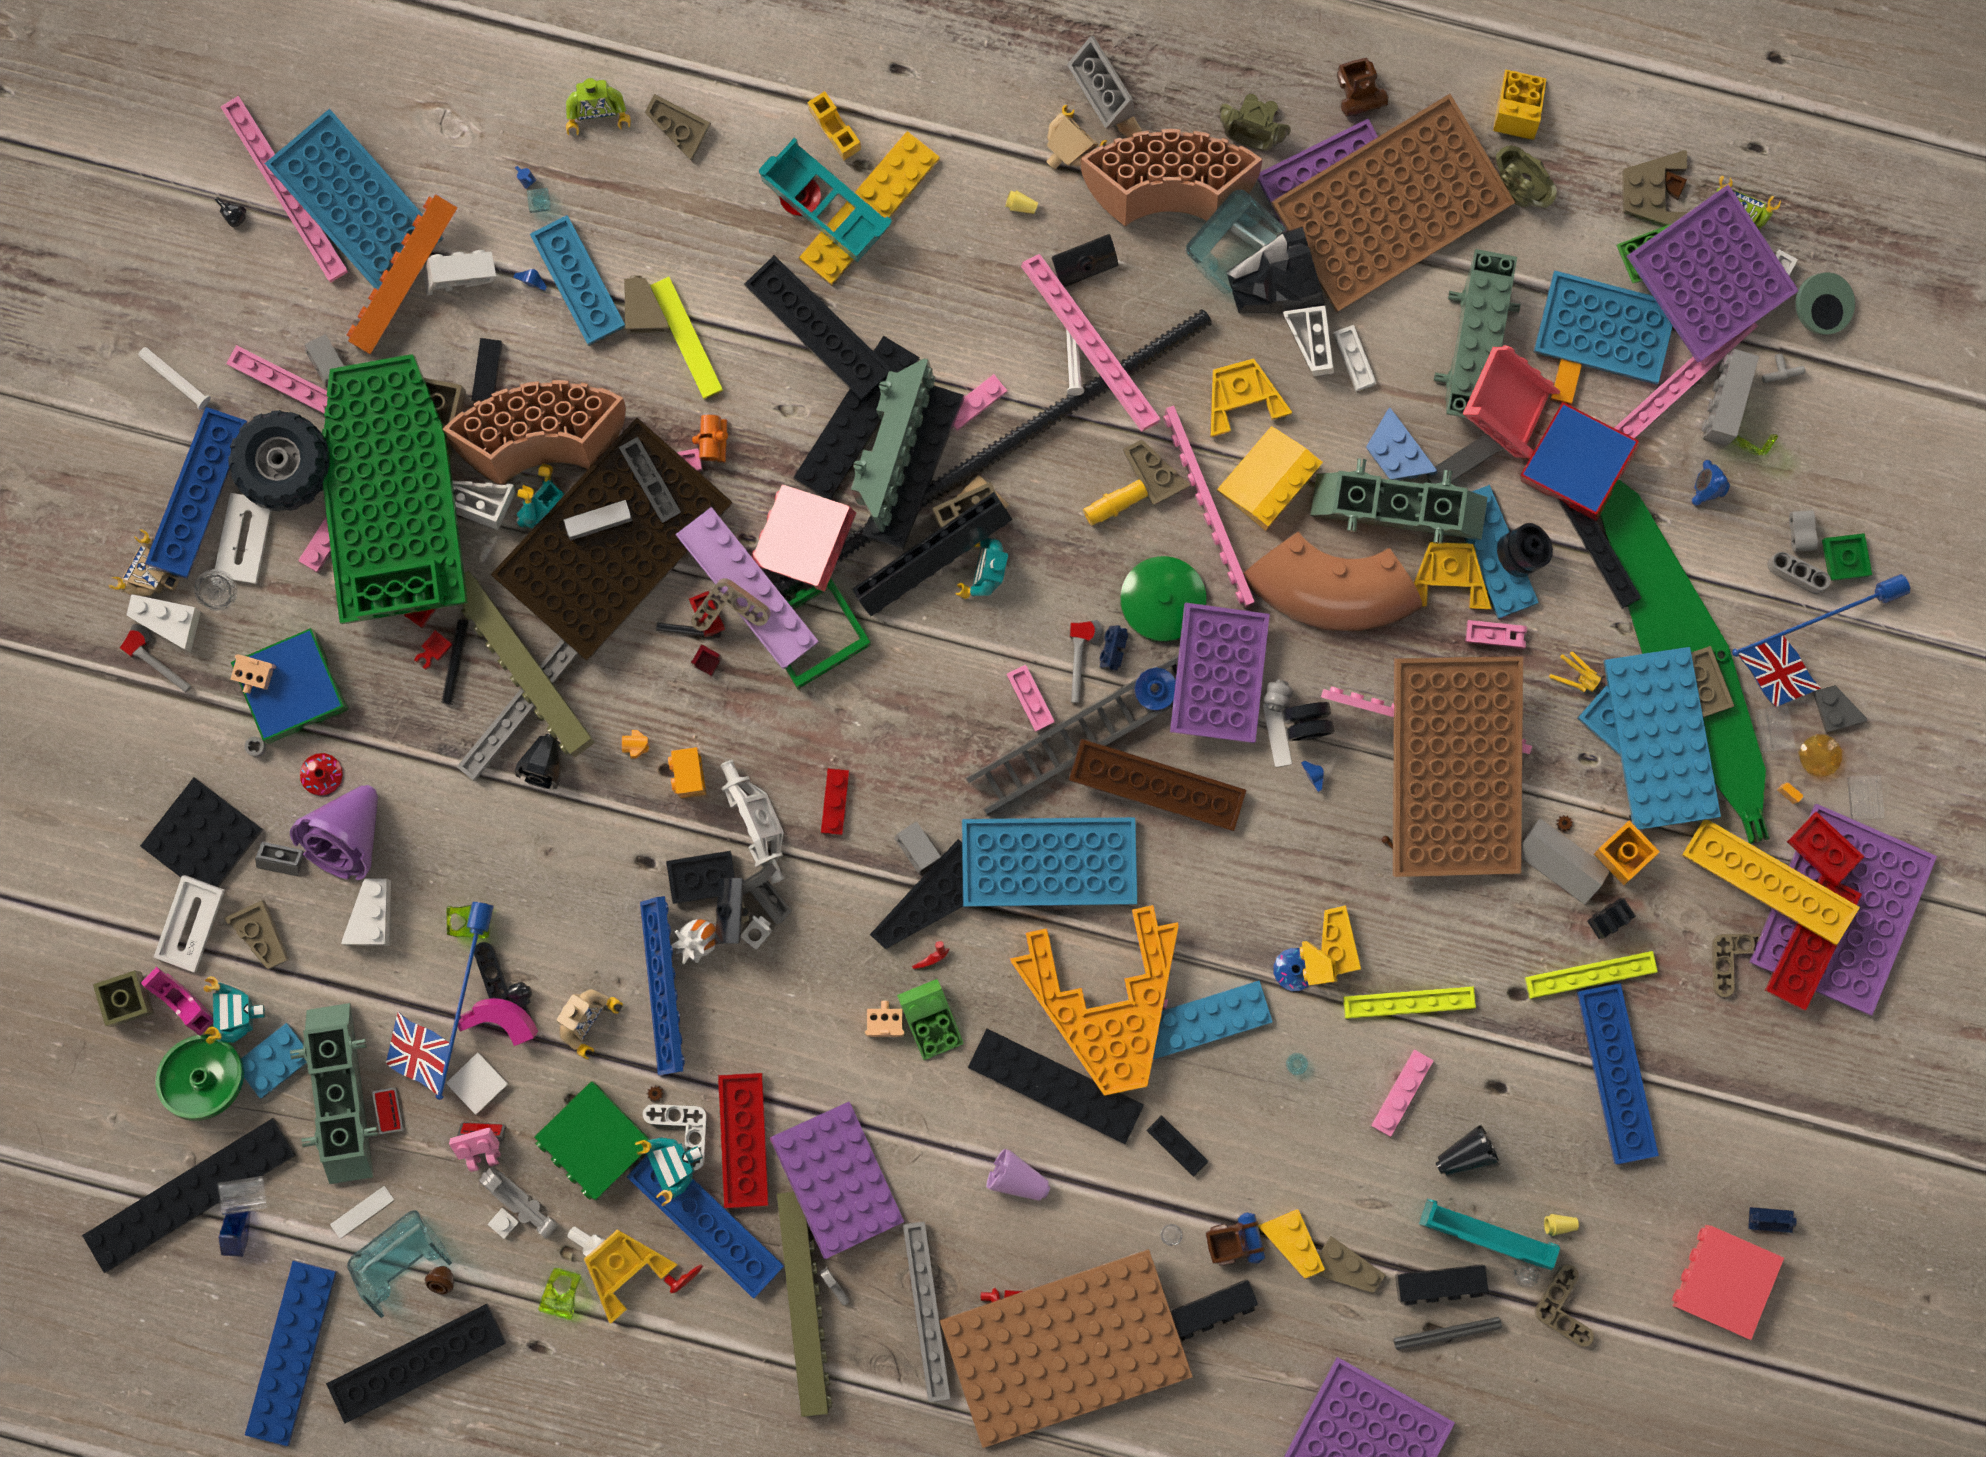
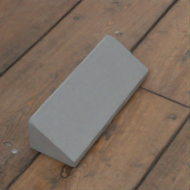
M626 500L564 519L570 541L632 521Z

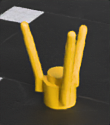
M1570 652V655L1585 670L1562 654L1560 658L1581 674L1578 679L1581 684L1550 674L1549 678L1576 687L1583 692L1586 689L1592 692L1599 684L1601 677L1596 675L1597 672L1592 670L1574 652Z

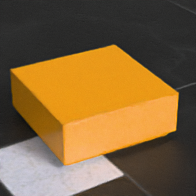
M1787 782L1777 789L1792 804L1798 803L1804 797L1803 794Z

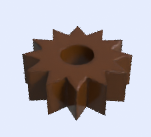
M1565 815L1559 816V819L1556 820L1558 822L1556 824L1558 825L1557 828L1565 832L1570 830V827H1573L1571 825L1573 822L1570 821L1571 818H1568V815L1566 817ZM1563 821H1566V826L1562 824Z
M655 1085L654 1088L651 1086V1089H648L649 1092L646 1094L649 1095L648 1098H651V1101L654 1100L656 1102V1100L660 1101V1098H663L661 1095L664 1093H662L663 1089H660V1086L656 1087ZM654 1091H657V1096L653 1095Z

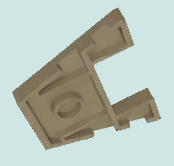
M1687 150L1623 169V213L1647 221L1651 220L1660 223L1662 226L1672 224L1688 212H1666L1665 171H1686Z

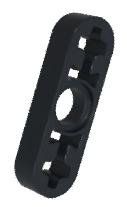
M480 942L475 947L474 956L488 997L490 999H499L493 996L496 989L494 985L489 986V983L497 982L500 979L501 983H497V986L500 990H504V993L501 994V999L507 1000L509 997L507 994L508 987L495 949L490 943ZM484 946L486 949H490L487 957L489 960L494 959V963L490 962L482 966V962H486L483 955H479V952L482 951L481 947ZM490 966H494L497 969V976L493 979L487 978L485 974L486 969Z

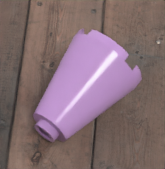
M1003 1149L994 1162V1165H996L994 1171L989 1173L986 1187L992 1191L1038 1201L1046 1198L1050 1191L1048 1180L1011 1150Z

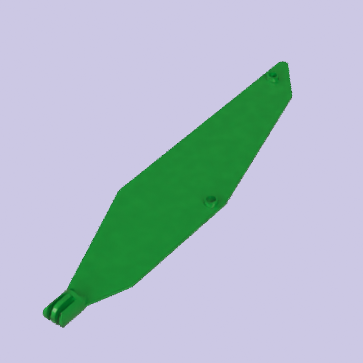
M1618 479L1613 488L1612 495L1600 515L1609 544L1641 596V600L1628 606L1641 652L1646 654L1690 647L1692 653L1711 646L1734 704L1733 708L1703 718L1715 785L1742 819L1748 843L1753 844L1754 839L1756 842H1761L1763 838L1768 840L1770 836L1763 816L1766 768L1729 645L1640 495ZM1718 652L1723 654V659L1718 658Z

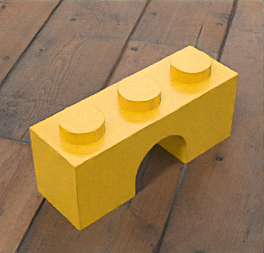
M825 91L807 102L809 112L843 161L861 150L859 139L850 126L845 125L838 114L837 107Z

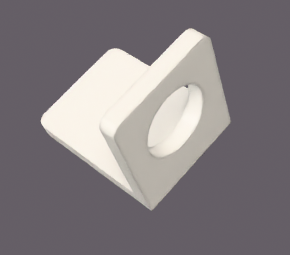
M753 916V921L741 934V938L754 949H758L772 932L769 928L771 923L762 916L759 919ZM759 929L761 931V938L758 941L750 940V930Z

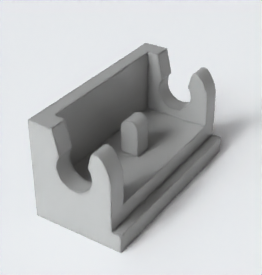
M326 334L305 344L306 354L323 384L327 387L330 369L344 366Z
M917 821L894 837L918 874L941 858Z

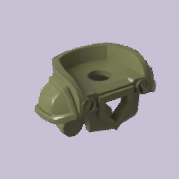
M1248 94L1240 111L1226 103L1220 106V122L1225 129V135L1230 140L1244 146L1267 151L1272 146L1282 143L1291 132L1289 125L1272 122L1278 110V105L1274 101L1263 103L1258 101L1256 95Z
M1512 145L1502 148L1496 154V162L1500 172L1499 176L1514 199V204L1523 208L1532 205L1547 208L1554 202L1557 195L1556 185L1550 179V175L1547 173L1542 161L1532 157L1523 149L1521 150V148ZM1522 174L1529 175L1531 178V182L1528 179H1525L1522 176Z

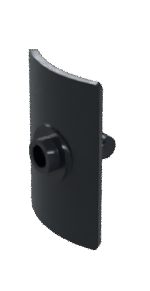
M1110 234L1056 254L1051 258L1057 278L1064 287L1118 266L1117 254Z
M721 878L718 880L715 944L740 943L742 916H747L748 910L742 908L743 878Z

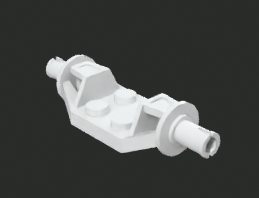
M733 760L724 762L720 767L728 783L721 789L723 792L725 791L730 807H739V813L746 823L748 833L754 842L748 847L756 862L754 865L758 868L761 866L766 867L772 863L777 871L770 877L771 884L782 881L784 876L776 861L783 856L781 846L784 832L767 793L749 782V776L739 777ZM740 787H742L750 795L747 796V794ZM770 842H771V855L768 854V846H767V844L770 843Z

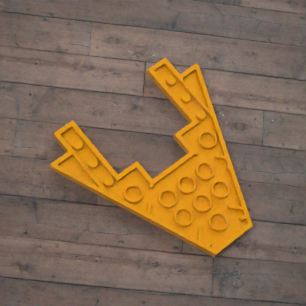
M1153 905L1132 910L1146 974L1124 978L1129 1000L1086 1009L1082 988L1061 992L1047 928L1027 932L1026 938L1030 954L1010 958L1015 969L1104 1096L1148 1087L1179 928L1178 922L1158 926Z

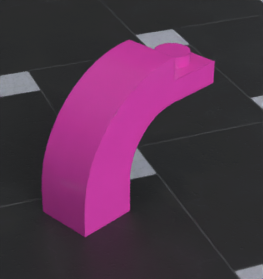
M158 967L141 982L146 989L165 1002L181 1018L184 1024L201 1036L213 1023V1016L205 1006L168 973H164Z
M496 998L476 1002L472 1010L461 1015L458 1023L460 1032L483 1022L496 1023L506 1030L514 1046L533 1039L538 1033L533 1020L525 1010L510 1001Z

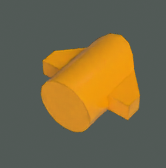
M632 730V736H622V753H630V759H636L641 754L649 751L648 738L638 730Z

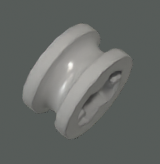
M251 737L245 742V750L251 756L260 757L266 751V744L259 737ZM253 742L257 744L260 742L261 746H258L260 748L258 752L250 750V748H253L251 746Z

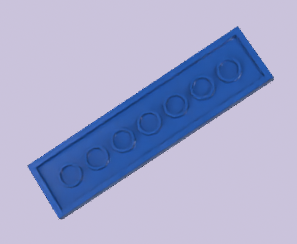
M208 407L205 408L145 564L147 566L188 579L230 470L228 456L231 453L230 445L233 438L237 437L240 432L239 429L244 423L248 424L247 420Z
M665 896L640 902L657 1071L658 1075H667L683 1072L685 1060L681 1053L682 1035L679 1032L678 1024L680 1022V1014L677 1011L676 1005L678 994L674 986L675 969L672 967L673 948L670 945L669 939L671 928L667 920L668 904L665 901Z
M1621 983L1577 992L1614 1164L1659 1156Z
M647 1155L626 1176L753 1299L784 1267L766 1247L696 1180L693 1179L685 1192L671 1199L665 1206H662L661 1204L666 1199L664 1196L656 1198L663 1190Z
M295 1260L292 1261L245 1436L289 1446L337 1271Z

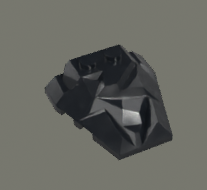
M1303 227L1282 232L1276 236L1275 240L1262 246L1258 252L1250 257L1248 256L1226 272L1238 313L1283 314L1284 311L1325 306Z

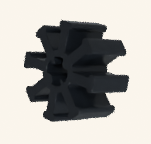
M1619 898L1613 904L1610 903L1603 910L1593 914L1587 922L1598 939H1604L1610 933L1613 934L1620 927L1629 924L1636 915L1625 898Z

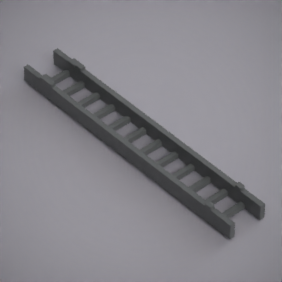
M1179 654L1157 667L1165 670L1171 667L1175 675H1177L1176 663H1178ZM1135 679L970 774L965 779L968 783H971L985 774L998 797V800L983 808L984 812L988 814L1073 765L1077 750L1064 729L1067 726L1079 721L1089 741L1106 746L1173 707V702L1160 710H1151L1145 707L1147 714L1134 721L1121 695L1133 688L1135 690L1137 680ZM1114 699L1129 723L1117 731L1114 730L1102 706ZM1095 710L1098 711L1110 733L1109 736L1098 742L1083 718ZM1057 732L1061 733L1073 754L1071 758L1062 763L1058 762L1046 741L1048 737ZM1040 742L1055 766L1043 774H1040L1027 751ZM1021 753L1036 778L1024 785L1021 784L1009 763L1010 759ZM1002 764L1006 767L1017 789L1003 796L990 773L991 770Z

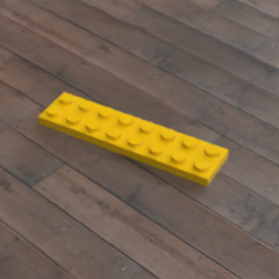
M907 131L854 193L884 218L888 216L890 218L940 160V157ZM847 201L826 226L834 232L855 207ZM823 232L818 234L799 257L800 261L831 286L854 261Z
M1708 819L1703 820L1682 854L1688 860L1836 946L1860 908Z

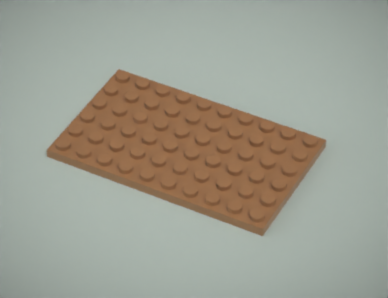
M1448 94L1271 202V205L1287 231L1303 227L1320 286L1335 311L1338 312L1513 205L1515 201L1452 95Z
M1522 656L1394 658V877L1521 874Z
M1149 1249L940 1320L982 1448L1193 1377Z

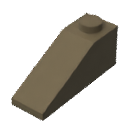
M992 483L984 484L933 507L932 515L939 529L995 492Z

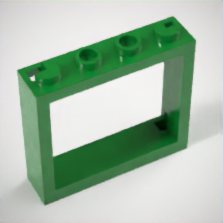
M831 577L825 591H831L858 635L859 640L799 676L796 675L791 665H789L785 670L797 690L871 646L870 640ZM815 587L809 590L805 588L796 593V598L791 601L786 599V601L795 610L824 593V591L818 590Z

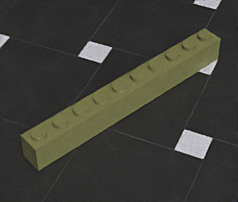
M469 570L466 571L464 576L468 603L461 604L463 606L461 612L468 620L472 619L476 625L473 628L480 637L485 636L488 641L485 645L492 654L495 652L498 654L500 659L497 661L504 670L509 669L512 674L510 676L512 682L516 687L521 686L525 691L522 693L525 700L529 704L533 702L537 708L534 712L541 721L545 719L549 724L547 730L553 738L558 737L562 742L559 744L562 751L566 755L570 753L574 758L595 743L594 739L475 576Z
M794 1191L777 1193L801 1417L828 1414L829 1408H832L831 1394L827 1395L826 1386L830 1385L829 1372H824V1363H827V1352L822 1350L821 1341H825L824 1327H819V1319L822 1318L821 1305H817L816 1297L820 1296L819 1283L814 1282V1274H818L817 1263L812 1261L811 1252H815L814 1238L810 1239L809 1230L811 1229Z

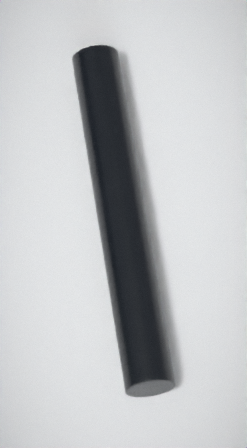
M657 622L656 631L704 636L703 631H699L693 626ZM722 631L709 637L721 638Z

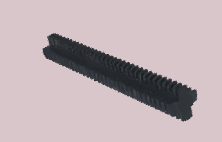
M457 620L453 648L450 654L451 659H449L450 664H448L449 669L447 670L446 682L444 683V693H442V704L453 705L451 702H454L452 697H455L453 696L455 694L453 692H456L454 686L457 684L455 681H458L456 676H459L457 671H460L458 665H461L459 660H462L460 659L462 658L461 655H463L461 652H464L462 647H465L463 642H466L464 637H467L465 631H468L466 630L468 629L466 626H469L467 625V623L469 624L468 620Z

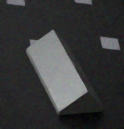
M1090 36L1067 66L1104 127L1109 129L1135 116L1134 103L1095 37Z
M1540 818L1521 842V858L1584 905L1602 886L1609 873V870L1601 862Z

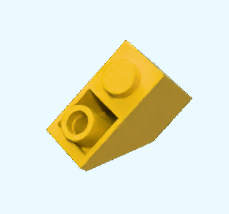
M1302 942L1303 947H1300V956L1302 960H1305L1306 968L1303 969L1305 982L1308 981V985L1311 986L1338 982L1335 960L1311 942Z

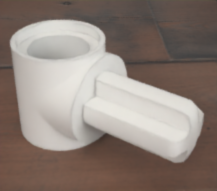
M575 1226L568 1233L569 1239L583 1247L582 1251L585 1256H588L605 1241V1239L596 1234L589 1236Z

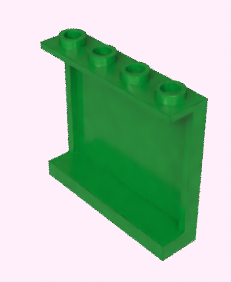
M591 1081L534 1136L537 1140L535 1144L544 1153L548 1151L553 1156L551 1161L558 1168L563 1167L568 1172L566 1176L572 1183L576 1184L578 1182L583 1187L581 1192L589 1200L592 1198L598 1200L641 1156L637 1153L643 1151V1146L641 1144L635 1145L636 1142L650 1140L594 1081Z

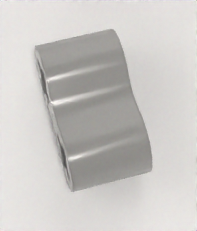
M1814 511L1790 512L1789 526L1791 529L1792 550L1794 552L1816 550L1818 540L1815 530Z

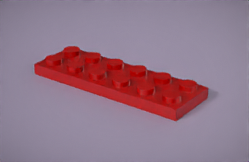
M1820 875L1817 881L1820 885L1855 905L1858 904L1862 895L1842 883L1834 887L1822 875ZM1797 923L1764 991L1806 1011L1837 946Z
M763 1073L718 1075L724 1208L768 1206Z

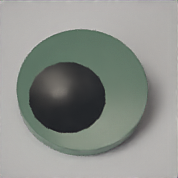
M1830 272L1818 273L1807 278L1800 286L1796 296V312L1803 326L1809 331L1819 335L1834 334L1844 329L1853 317L1855 310L1854 293L1849 283L1840 275Z

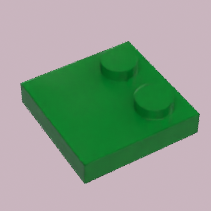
M1865 533L1822 539L1827 573L1831 581L1869 577L1872 575Z

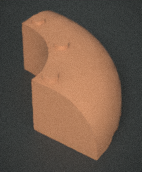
M1162 129L1161 132L1149 133V131L1137 132L1132 134V137L1125 139L1117 138L1114 140V143L1105 147L1102 145L1081 158V171L1087 187L1097 202L1124 226L1138 218L1153 213L1181 212L1202 218L1216 227L1233 213L1249 195L1259 177L1262 158L1241 145L1237 147L1230 144L1229 140L1225 138L1221 140L1213 138L1208 133L1198 131L1188 133L1180 132L1181 129Z
M552 380V383H539V381L520 384V387L511 390L506 388L491 394L492 397L482 402L480 400L473 404L474 407L465 413L461 412L442 430L446 434L450 445L470 466L498 485H505L522 471L546 463H571L589 469L618 438L624 424L626 407L623 397L603 388L589 387L586 383L572 384L565 380Z
M1297 532L1264 555L1243 573L1250 589L1272 608L1287 615L1292 620L1324 630L1363 631L1365 629L1379 628L1404 619L1422 608V601L1413 581L1390 548L1367 558H1339L1316 549Z

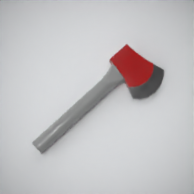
M1098 620L1070 623V638H1073L1074 642L1071 703H1080L1084 641L1096 644L1101 638L1102 627Z
M133 624L126 639L119 648L131 657L135 655L143 659L185 693L188 692L191 685L143 648V646L152 641L150 631L142 625Z

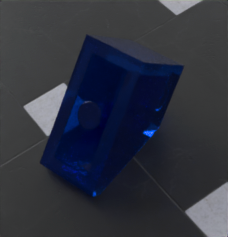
M228 1205L218 1237L222 1256H244L249 1236L251 1206Z

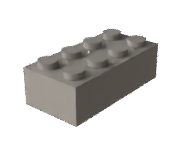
M1734 349L1730 354H1726L1725 359L1721 360L1718 372H1721L1719 380H1715L1712 390L1715 392L1713 399H1710L1707 411L1710 412L1708 420H1704L1701 429L1704 432L1702 439L1727 446L1737 437L1759 356Z

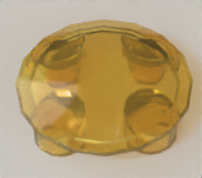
M1816 734L1809 737L1798 751L1803 768L1814 777H1826L1833 774L1842 762V750L1839 744L1832 737L1824 734Z

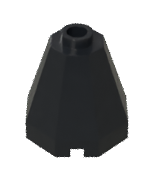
M551 734L539 736L518 761L515 768L516 777L521 778L523 775L526 777L525 782L544 789H550L551 785H553V789H557L560 782L561 748L559 746L560 742L557 741L558 738H553Z

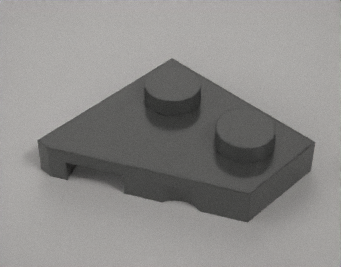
M1836 685L1813 692L1826 733L1867 721L1864 714Z

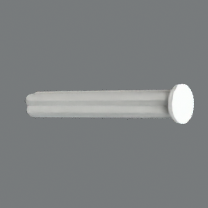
M1066 329L1069 388L1067 393L1076 396L1084 393V388L1081 387L1079 346Z
M147 347L142 348L138 354L139 357L195 402L199 410L204 409L211 400L209 395L204 396Z

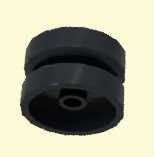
M1525 523L1499 539L1497 555L1501 565L1509 574L1515 577H1526L1550 563L1553 556V547L1549 536L1540 526L1533 523Z
M1329 702L1304 704L1282 711L1284 722L1296 724L1286 730L1288 741L1313 740L1335 732L1333 721L1319 720L1331 714Z

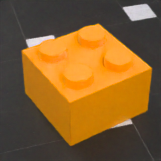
M694 747L671 751L672 756L668 757V763L675 777L671 778L672 791L675 794L677 793L680 798L706 795L702 758L699 749Z
M1628 821L1594 855L1625 885L1660 851Z

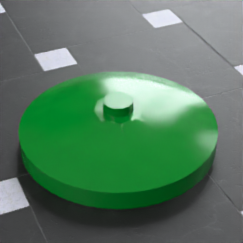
M1169 556L1152 557L1136 565L1124 580L1120 595L1121 610L1128 625L1140 636L1156 642H1171L1181 639L1185 603L1206 605V590L1199 574L1186 562Z
M212 1035L191 1036L175 1044L164 1055L156 1072L155 1087L158 1098L168 1111L184 1120L202 1121L221 1114L232 1105L243 1085L244 1067L238 1052L228 1042H218L216 1039L214 1043L208 1044L206 1039Z

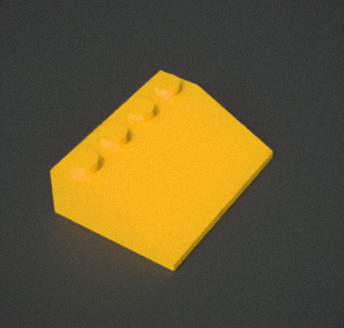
M1271 426L1217 491L1262 529L1267 531L1319 470L1323 462L1308 449Z

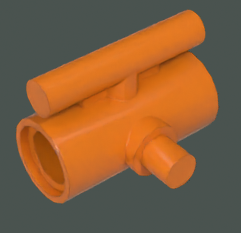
M718 415L701 416L700 433L692 438L693 444H699V459L717 461L719 463L726 462L727 420L721 419Z

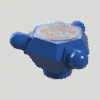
M1710 460L1703 462V470L1698 474L1694 487L1696 495L1692 498V504L1698 506L1703 501L1723 497L1729 491L1730 484L1727 477Z

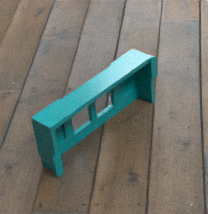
M795 137L777 157H769L759 169V174L764 184L796 209L857 263L892 223L888 216L886 218L881 216L801 148ZM817 175L833 190L811 213L795 198ZM839 194L855 209L833 232L817 217Z
M1427 1198L1419 1225L1450 1236H1458L1457 1238L1544 1269L1552 1270L1554 1268L1560 1245L1551 1242L1546 1244L1438 1206L1437 1201Z

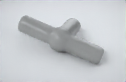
M1780 353L1775 355L1778 372L1762 375V381L1767 383L1776 380H1787L1790 377L1805 374L1806 370L1804 366L1787 369L1783 354Z

